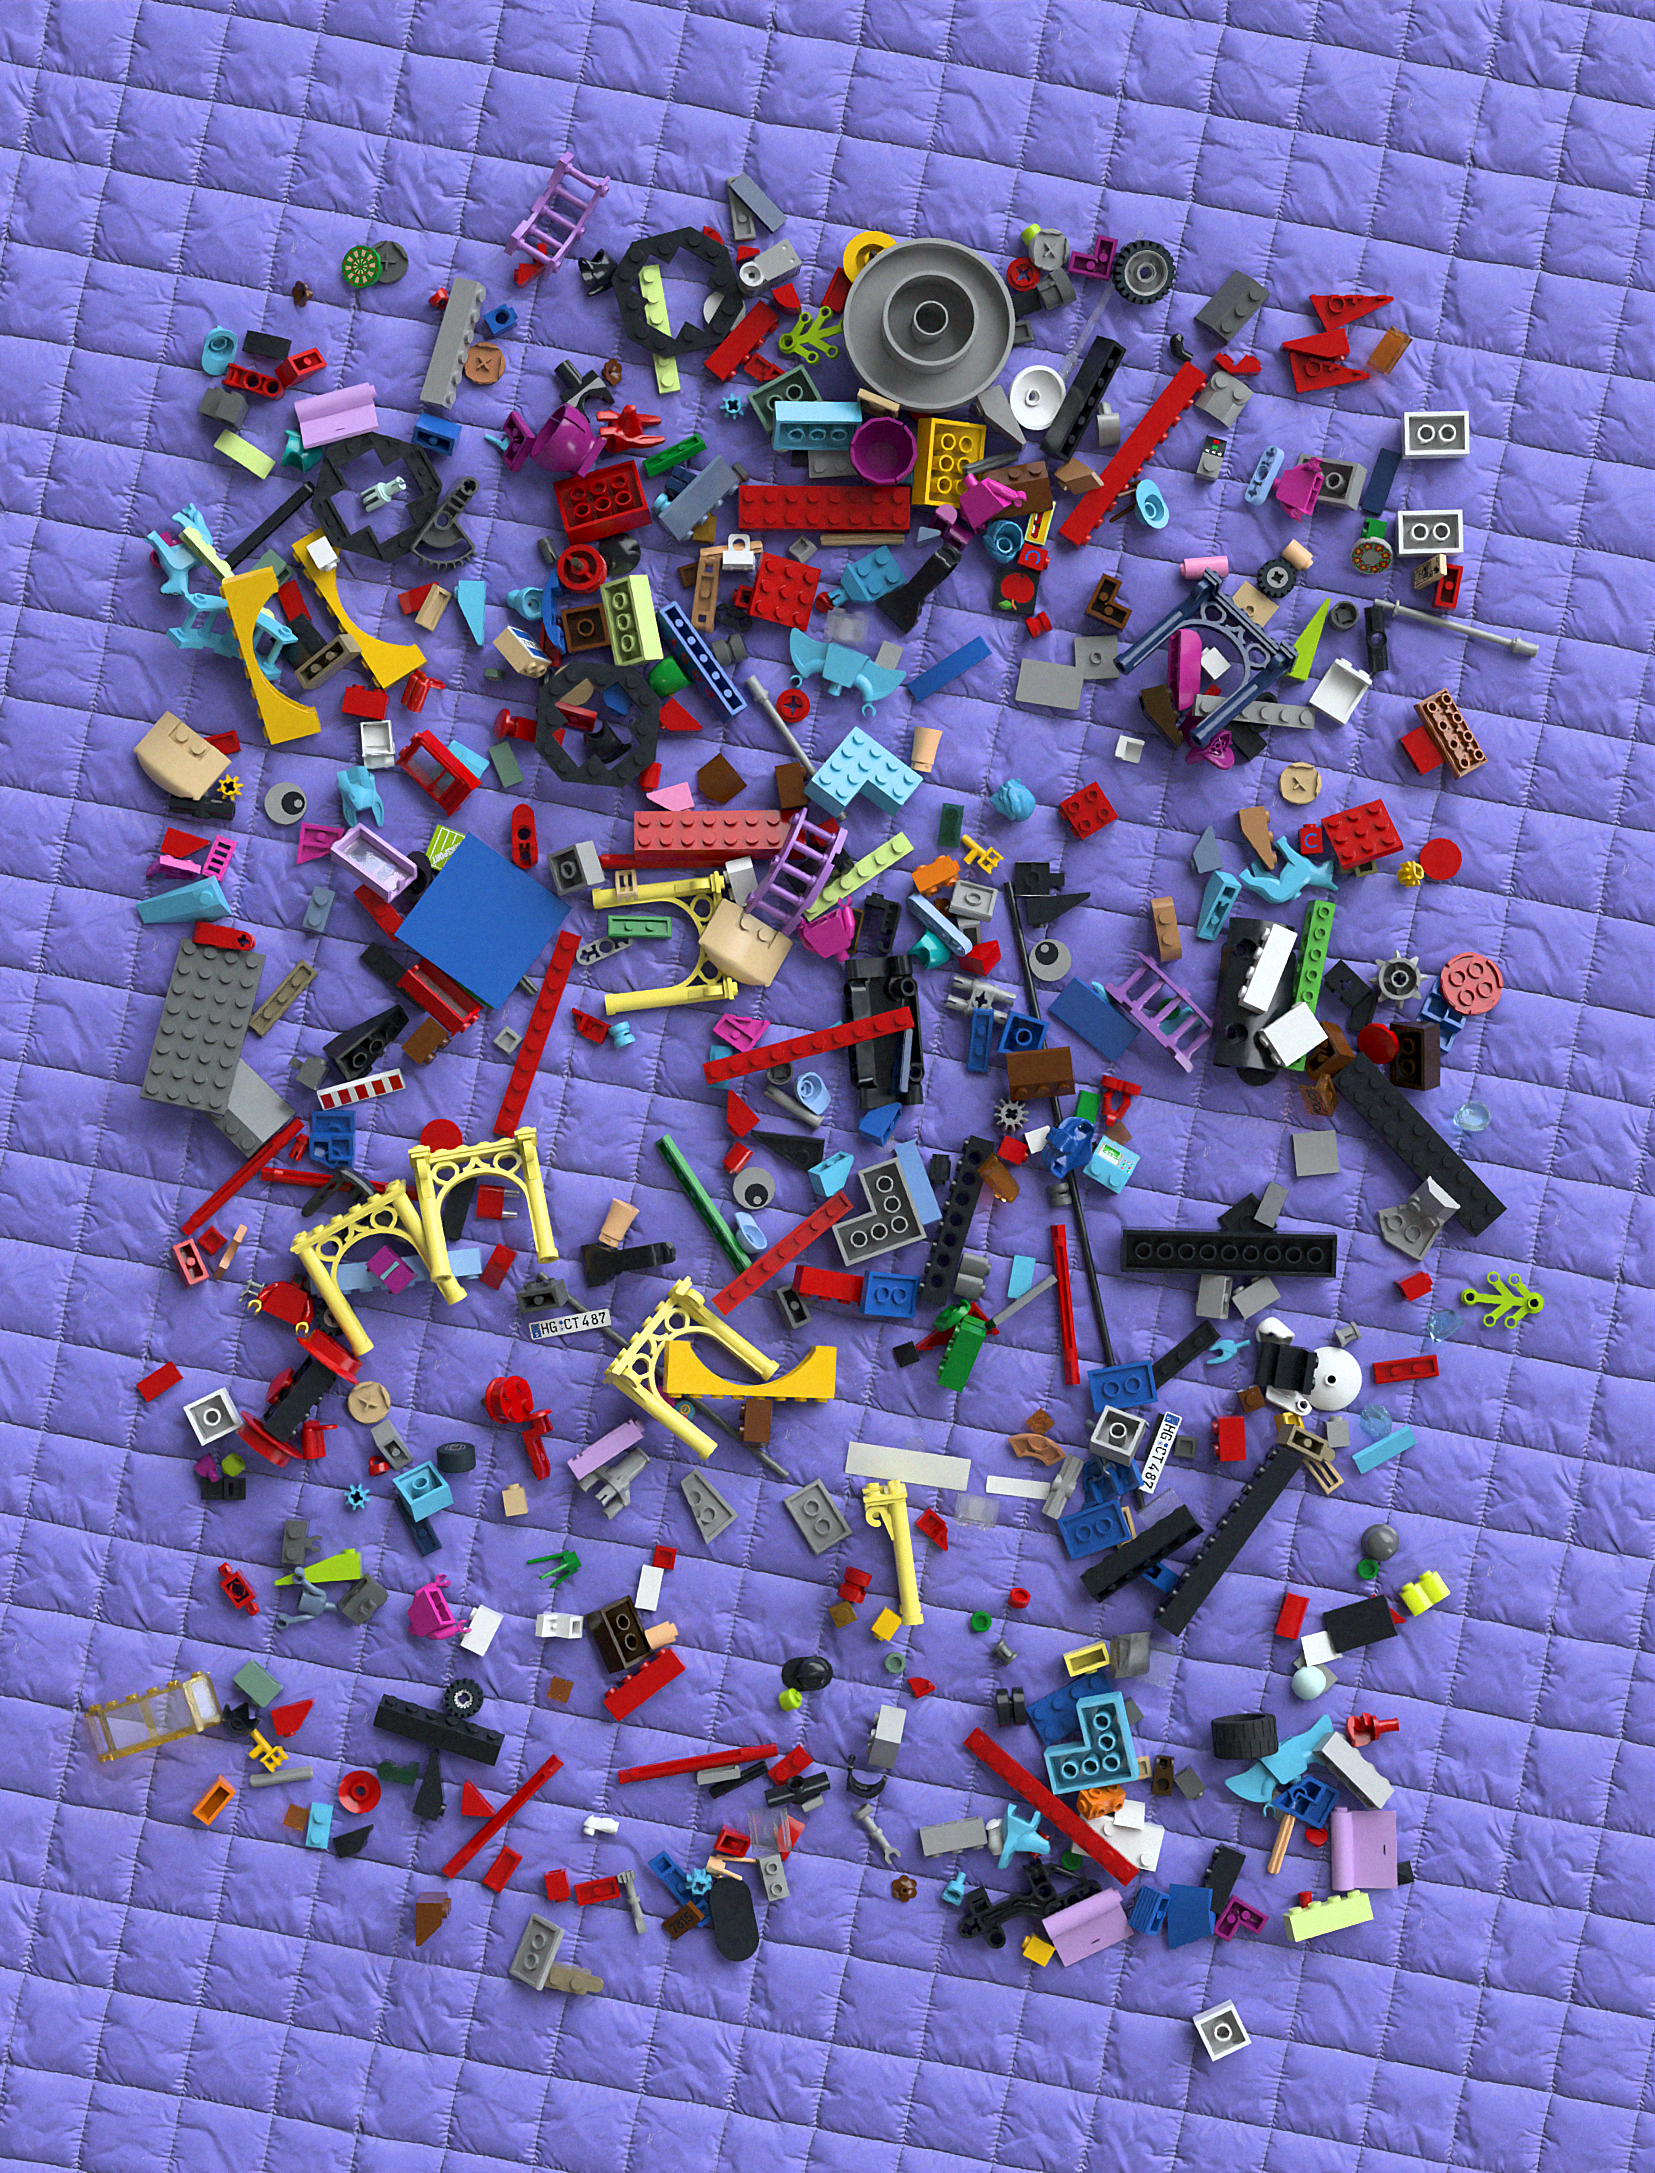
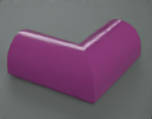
M1097 235L1093 255L1072 251L1067 273L1109 282L1118 239Z
M511 411L502 427L511 440L502 459L510 471L518 472L537 439L518 412Z
M949 504L941 505L934 513L928 528L940 530L941 538L963 552L973 535L955 523L957 511L953 506Z
M1232 1894L1222 1914L1219 1915L1215 1922L1214 1934L1230 1942L1238 1927L1242 1925L1259 1936L1270 1917Z

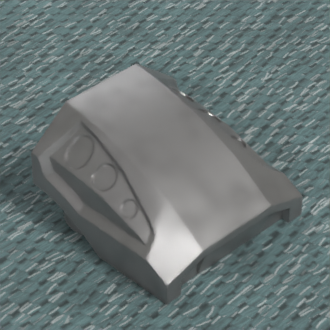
M1152 1631L1112 1635L1110 1641L1111 1653L1109 1656L1111 1678L1149 1674L1150 1635Z

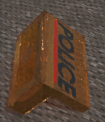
M1321 1073L1316 1087L1299 1085V1091L1308 1114L1333 1116L1339 1099L1329 1074Z

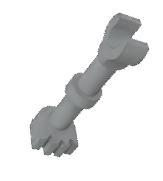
M865 1803L854 1811L852 1815L856 1820L863 1821L870 1831L869 1835L871 1838H875L885 1852L886 1862L891 1864L892 1861L889 1855L895 1853L898 1857H901L900 1851L892 1847L885 1839L882 1829L877 1827L869 1816L873 1812L872 1807L869 1803Z
M634 1869L618 1873L617 1878L619 1883H625L629 1897L627 1901L628 1904H631L638 1934L647 1932V1926L639 1904L641 1900L639 1895L636 1894L633 1884L636 1875Z

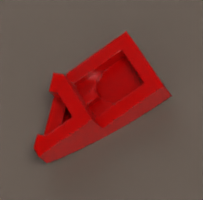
M757 352L754 353L743 368V371L759 382L774 380L786 373Z

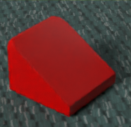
M740 245L736 265L754 260L755 257L760 255V250Z

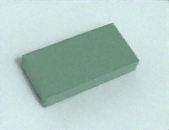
M509 741L488 748L504 788L525 781Z

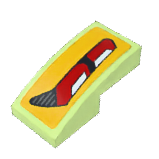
M1052 501L1053 510L1032 513L1030 515L1024 540L1045 545L1056 504L1055 501Z

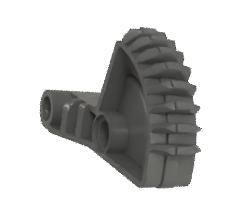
M472 476L458 477L437 509L413 540L409 549L411 553L420 558L418 565L422 566L427 561L426 568L430 569L432 563H434V570L438 571L440 564H442V569L447 571V564H450L451 569L454 570L456 569L455 562L460 567H463L462 559L470 563L471 559L468 555L471 554L474 558L478 556L474 552L475 545L457 522L459 514L472 496L478 492L479 483L476 478ZM465 482L470 483L468 484L470 485L469 489H464V487H466L463 486ZM440 514H444L447 518L444 526L437 524V517ZM464 539L469 546V549L462 555L443 561L428 559L415 551V547L420 540L436 548H447Z

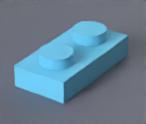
M312 1803L305 1846L328 1848L334 1805Z

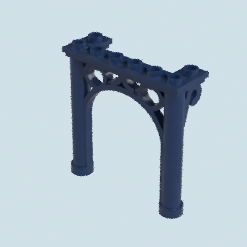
M1209 567L1204 570L1201 581L1193 588L1187 598L1123 654L1120 653L1113 659L1116 668L1127 676L1166 642L1170 636L1174 635L1176 630L1192 627L1215 631L1231 642L1242 659L1244 668L1243 681L1240 687L1189 732L1191 741L1200 749L1205 748L1210 743L1211 738L1284 673L1293 672L1299 656L1297 649L1292 644H1288L1283 640L1279 646L1274 638H1270L1264 632L1260 624L1254 623L1249 618L1248 613L1244 609L1237 607L1233 599L1220 590L1223 582L1221 576ZM1209 608L1215 609L1221 615V619L1219 621L1207 620L1205 610ZM1200 610V619H1189L1195 612ZM1226 617H1227L1236 627H1231V626H1228L1227 624L1225 625V627H1223V624L1225 623ZM1244 634L1253 642L1247 646L1246 650L1244 648L1246 644L1243 639ZM1254 650L1258 651L1264 656L1265 661L1260 664L1249 661L1248 653ZM1250 669L1261 671L1249 681Z

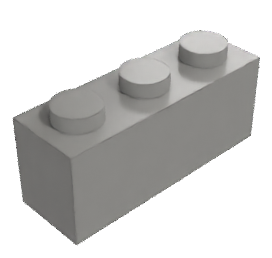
M982 1815L919 1827L924 1855H929V1858L940 1857L943 1852L950 1851V1854L961 1853L963 1848L971 1847L972 1850L981 1849L984 1847V1844H988Z

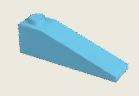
M215 876L136 903L144 924L210 922L232 914Z

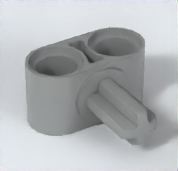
M1103 401L1098 405L1099 415H1096L1098 446L1120 444L1118 412L1112 413L1110 403Z

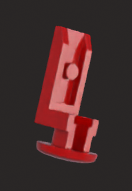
M503 708L496 716L493 734L499 740L506 734V737L535 744V725L537 721L520 716L510 717L509 709ZM559 728L552 736L562 746L566 730Z
M549 1408L528 1414L522 1422L530 1421L532 1427L521 1433L525 1442V1451L530 1456L533 1464L532 1471L537 1476L538 1481L549 1477L551 1466L540 1435L553 1430L547 1415L552 1413V1410Z

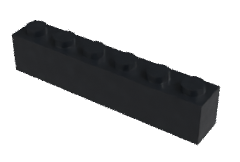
M1096 336L1039 447L1049 457L1069 463L1127 350L1113 339Z
M1184 1504L1175 1508L1165 1518L1158 1520L1148 1530L1142 1531L1129 1543L1123 1544L1119 1550L1112 1555L1106 1556L1099 1564L1089 1568L1080 1578L1090 1595L1098 1603H1101L1201 1534L1204 1529L1193 1511Z
M383 1694L373 1722L375 1727L494 1767L505 1738V1734L499 1733L496 1730H490L475 1723L458 1719L455 1716H449L434 1709H428L416 1703L407 1702L387 1694Z

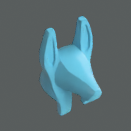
M352 766L347 771L337 772L339 781L337 788L342 797L343 813L349 826L354 828L358 825L356 811H363L368 808L372 809L378 826H383L384 807L376 791L375 776L367 771L366 766Z
M1011 1803L1008 1805L1002 1820L1001 1832L1004 1847L997 1868L1001 1870L1007 1868L1016 1851L1048 1855L1050 1850L1049 1842L1036 1833L1043 1818V1814L1040 1811H1036L1032 1821L1016 1815L1017 1805Z

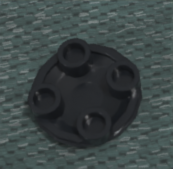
M618 533L608 536L602 541L599 547V554L606 562L607 571L613 574L625 575L637 567L640 561L641 550L638 542L632 536L626 533Z

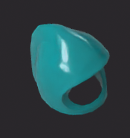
M286 429L284 434L289 439L280 466H294L302 473L310 471L322 456L323 450L321 445L304 449L302 434Z
M923 923L926 929L925 932L906 954L915 955L920 960L923 969L928 970L939 967L947 962L951 956V949Z

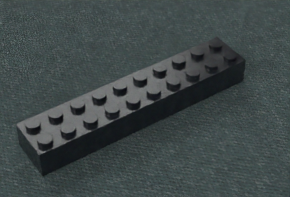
M1362 1051L1358 1052L1355 1055L1356 1058L1328 1082L1422 1183L1431 1177L1434 1182L1461 1206L1452 1216L1471 1237L1476 1238L1507 1208Z
M1121 1226V1272L1336 1278L1337 1234L1335 1232Z
M1277 1445L1275 1448L1272 1446L1265 1455L1267 1458L1263 1465L1259 1464L1253 1472L1255 1477L1251 1482L1247 1481L1240 1490L1242 1495L1238 1500L1234 1499L1228 1507L1230 1511L1227 1516H1222L1215 1525L1217 1530L1213 1535L1210 1533L1203 1542L1205 1546L1202 1551H1197L1191 1558L1192 1565L1189 1569L1185 1568L1178 1578L1180 1581L1177 1586H1173L1168 1594L1166 1593L1167 1600L1164 1604L1159 1603L1154 1610V1620L1156 1623L1177 1638L1302 1465V1461L1281 1446Z

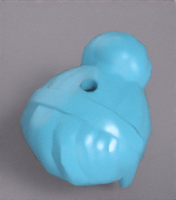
M525 587L522 590L515 589L508 592L506 602L509 607L516 609L522 617L529 621L543 619V589Z

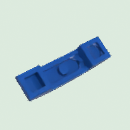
M554 568L544 589L542 616L550 640L561 654H565V633L559 625L557 626V597L565 596V585L558 577L557 568Z
M665 1850L648 1862L651 1869L660 1880H663L683 1906L691 1900L705 1916L697 1923L699 1928L711 1920L708 1901L701 1894L692 1895V1889H686V1873Z

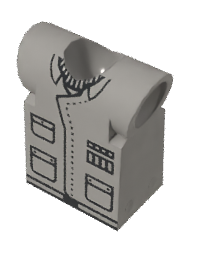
M787 238L741 267L737 283L742 297L754 298L759 293L767 291L800 273L802 262Z

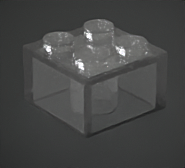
M833 607V611L828 610L823 640L865 648L870 625V618L866 617L867 614L862 612H854V615L845 613V609Z
M956 1492L952 1519L956 1521V1525L969 1527L970 1523L977 1525V1529L990 1531V1528H996L1000 1502L998 1499Z

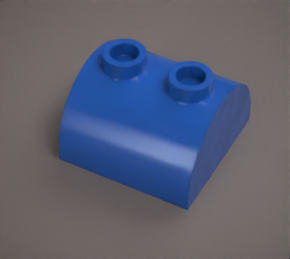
M1009 1010L996 1051L1006 1054L1041 1049L1050 1023Z

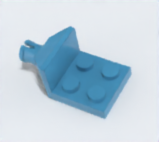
M885 544L854 564H846L840 586L827 593L830 601L833 600L832 604L835 608L849 600L851 603L868 606L880 599L888 591L890 592L898 588L908 580Z

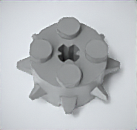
M1395 950L1391 960L1385 962L1376 959L1378 971L1376 977L1369 979V983L1377 986L1380 992L1379 1002L1386 999L1393 1000L1398 1008L1402 1009L1404 999L1413 997L1420 1000L1422 998L1418 988L1422 981L1428 979V976L1420 974L1418 967H1416L1419 959L1417 956L1408 960L1401 958L1399 951ZM1396 974L1403 978V982H1399L1400 985L1394 982L1393 978L1396 977Z

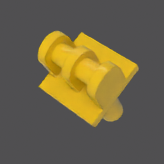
M967 834L960 840L971 849L963 860L970 865L979 856L980 859L977 861L979 867L989 875L992 873L991 870L998 866L997 863L1000 860H1004L993 847L985 851Z
M256 1728L250 1733L258 1745L248 1753L249 1756L254 1760L264 1751L266 1755L260 1761L272 1773L275 1771L274 1768L276 1766L280 1767L282 1765L281 1762L284 1759H289L282 1746H275L272 1749Z

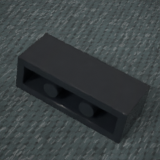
M827 846L821 851H819V853H825ZM843 847L840 854L835 853L831 862L834 867L823 888L831 886L836 879L848 874L855 867ZM809 858L796 868L811 876L815 875L819 865L817 861ZM788 873L784 875L798 897L802 896L807 889V884Z
M1220 1843L1219 1847L1215 1846L1211 1855L1213 1862L1204 1871L1203 1878L1205 1880L1202 1885L1203 1888L1213 1889L1210 1911L1220 1915L1224 1910L1246 1858L1244 1852L1224 1843Z

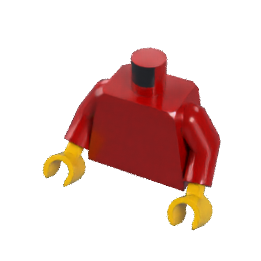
M295 1272L290 1283L284 1280L273 1282L262 1289L257 1297L249 1302L247 1310L254 1306L257 1308L254 1315H257L260 1309L295 1325L296 1335L299 1330H305L304 1337H307L309 1326L314 1316L313 1299L310 1297V1292L302 1289L307 1277Z

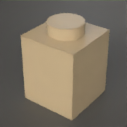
M519 1483L506 1485L507 1489L502 1491L506 1517L528 1513L525 1486L519 1487Z

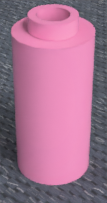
M1227 556L1184 559V562L1180 563V575L1184 576L1185 580L1202 579L1204 570L1209 567L1221 577H1228Z

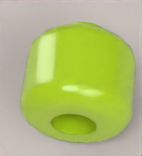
M1038 224L1030 225L1020 235L1027 247H1029L1030 241L1035 234L1041 230Z
M237 1453L229 1454L221 1463L224 1474L231 1477L237 1476L246 1466L243 1458Z
M794 1688L782 1691L778 1698L780 1707L786 1712L798 1709L802 1704V1695Z

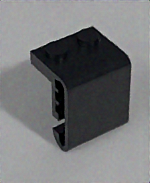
M872 892L871 896H866L864 906L885 911L880 934L886 935L887 929L893 930L888 949L883 948L884 942L877 941L878 951L886 955L891 952L902 906L898 902L884 899L882 894Z
M1259 1341L1253 1384L1264 1387L1268 1385L1273 1388L1294 1390L1301 1394L1311 1395V1390L1315 1387V1377L1313 1376L1314 1370L1318 1367L1319 1357L1315 1351L1306 1347Z

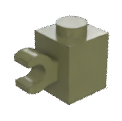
M1375 860L1346 870H1342L1341 866H1338L1339 875L1354 872L1356 878L1378 873Z

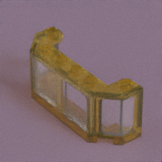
M202 1670L191 1673V1678L186 1681L179 1682V1679L166 1683L167 1687L159 1689L158 1686L147 1689L146 1694L140 1696L138 1692L125 1697V1701L119 1703L115 1699L105 1703V1706L102 1707L100 1703L88 1707L89 1711L84 1713V1718H87L98 1752L97 1758L99 1763L138 1753L199 1733L205 1728L221 1724L222 1710L210 1673H203Z

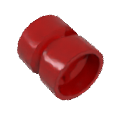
M847 1566L843 1575L845 1582L840 1583L837 1595L849 1601L862 1604L866 1595L864 1588L869 1587L872 1575Z

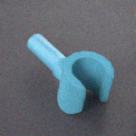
M488 434L485 435V439L499 446L504 452L511 442L507 437L501 442Z

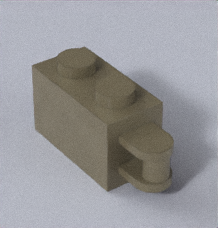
M1282 1423L1275 1444L1309 1461H1333L1335 1458L1334 1450L1327 1447L1329 1442L1295 1424Z
M553 1961L544 1986L586 1996L587 1991L596 1993L602 1991L604 1981L600 1977L592 1976V1970Z

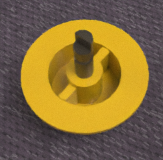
M867 231L855 236L848 243L843 255V268L848 279L853 283L860 271L870 260L885 249L897 244L895 240L887 234L878 231Z

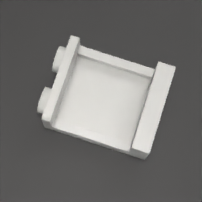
M1336 658L1307 704L1316 708V710L1341 726H1344L1365 691L1371 685L1372 680L1369 679L1370 675L1362 670L1356 671L1351 668L1352 664L1347 660Z
M1297 1002L1289 1012L1266 1028L1258 1030L1261 1043L1270 1049L1272 1053L1270 1056L1276 1065L1289 1066L1328 1038L1305 1002Z

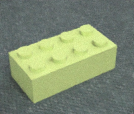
M629 575L600 585L615 665L638 667L663 659L648 576Z

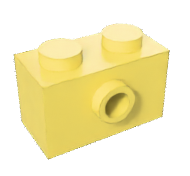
M1103 1640L1063 1654L1070 1677L1084 1672L1085 1675L1098 1671L1097 1668L1110 1664L1109 1655Z

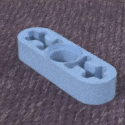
M1275 445L1267 447L1263 452L1246 490L1245 499L1254 506H1259L1265 501L1284 459V452ZM1266 471H1268V474L1265 477V479L1261 480L1262 475Z

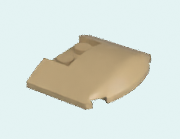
M168 711L164 713L134 748L141 767L158 786L177 797L193 798V801H199L232 763L218 749Z
M722 898L698 940L699 946L703 945L708 960L730 978L751 986L764 985L763 987H769L793 942L780 931L774 930L753 915L744 913L743 907Z

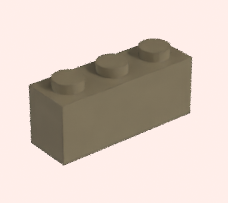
M351 634L338 635L299 667L294 674L305 690L318 689L358 656L362 650Z

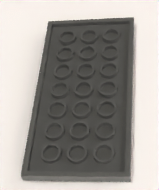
M182 937L142 1086L141 1099L225 1117L266 955L192 942V939Z

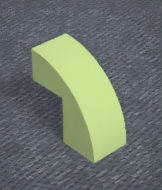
M224 429L214 444V447L227 457L240 463L263 480L276 463L263 452L227 429Z

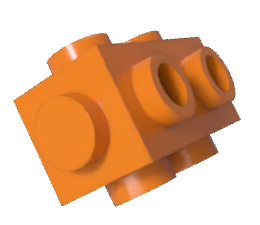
M942 855L934 859V863L927 866L921 865L911 873L923 897H931L938 893L939 889L951 887L957 883V880L961 879L958 874L961 869L956 859L952 861L949 855L946 857Z
M1119 1784L1081 1790L1076 1807L1087 1820L1099 1818L1105 1814L1122 1809L1127 1793Z

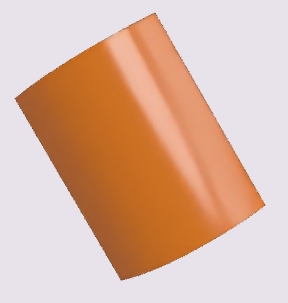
M219 1774L193 1805L192 1814L209 1826L236 1794L235 1788L227 1779Z

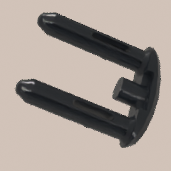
M338 1166V1172L303 1206L301 1215L304 1218L312 1216L346 1181L354 1185L348 1191V1195L355 1201L362 1195L368 1199L376 1193L379 1194V1192L368 1179L349 1166ZM335 1182L336 1186L324 1196L322 1193ZM372 1213L365 1216L358 1224L363 1226L370 1219ZM348 1226L336 1234L342 1240L343 1245L346 1243L344 1238L349 1233ZM332 1241L334 1247H339L335 1241Z

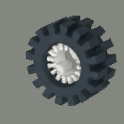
M467 1678L457 1679L452 1682L444 1695V1704H446V1709L451 1712L450 1714L456 1715L457 1718L464 1717V1719L474 1716L480 1710L484 1700L483 1690L480 1688V1685L476 1684L474 1680H468ZM463 1692L470 1696V1700H467L465 1704L458 1700V1696H461Z

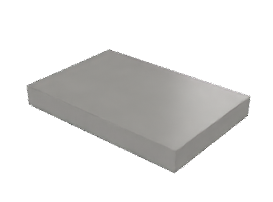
M1022 658L1015 701L1079 711L1086 669Z
M820 1478L783 1499L816 1555L853 1533Z
M532 1913L509 1973L536 1990H542L565 1930L541 1915Z

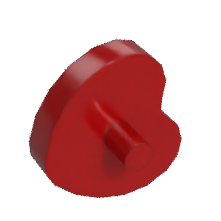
M1308 1828L1305 1832V1838L1312 1846L1321 1847L1326 1843L1328 1833L1324 1828Z

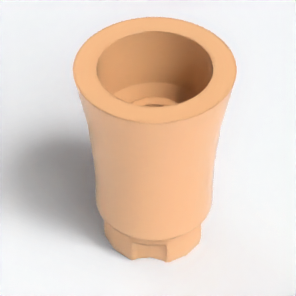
M914 726L911 769L931 773L932 764H934L943 731Z
M613 1198L598 1239L612 1247H617L640 1211L621 1200Z

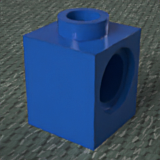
M506 303L483 315L495 338L517 326L515 320L518 316L512 307L508 309ZM500 315L508 317L505 324H498L496 322Z

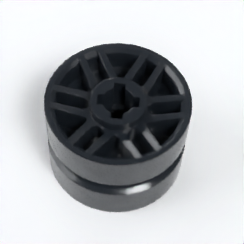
M1023 1686L1012 1687L1011 1697H1009L1007 1688L996 1689L999 1728L1010 1727L1011 1718H1013L1015 1727L1026 1726Z

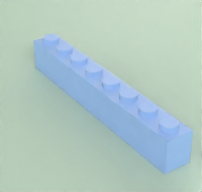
M480 1247L447 1251L449 1267L456 1281L458 1280L457 1276L466 1275V1279L479 1278L478 1274L483 1273ZM420 1255L400 1257L418 1275L407 1287L415 1286V1281H423L424 1285L434 1283L431 1282L429 1270ZM368 1261L338 1265L337 1281L343 1295L352 1294L351 1289L360 1288V1292L373 1291L372 1287L381 1286V1290L389 1288L372 1271H366L368 1267L365 1264ZM325 1266L331 1277L332 1266ZM310 1277L311 1294H317L318 1298L322 1297Z

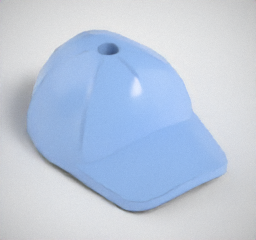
M806 1072L794 1080L793 1091L798 1101L815 1114H821L831 1101V1097L822 1079L814 1072Z
M746 1212L735 1213L734 1217L739 1226L735 1238L739 1246L745 1253L755 1254L764 1250L767 1246V1240L751 1215Z

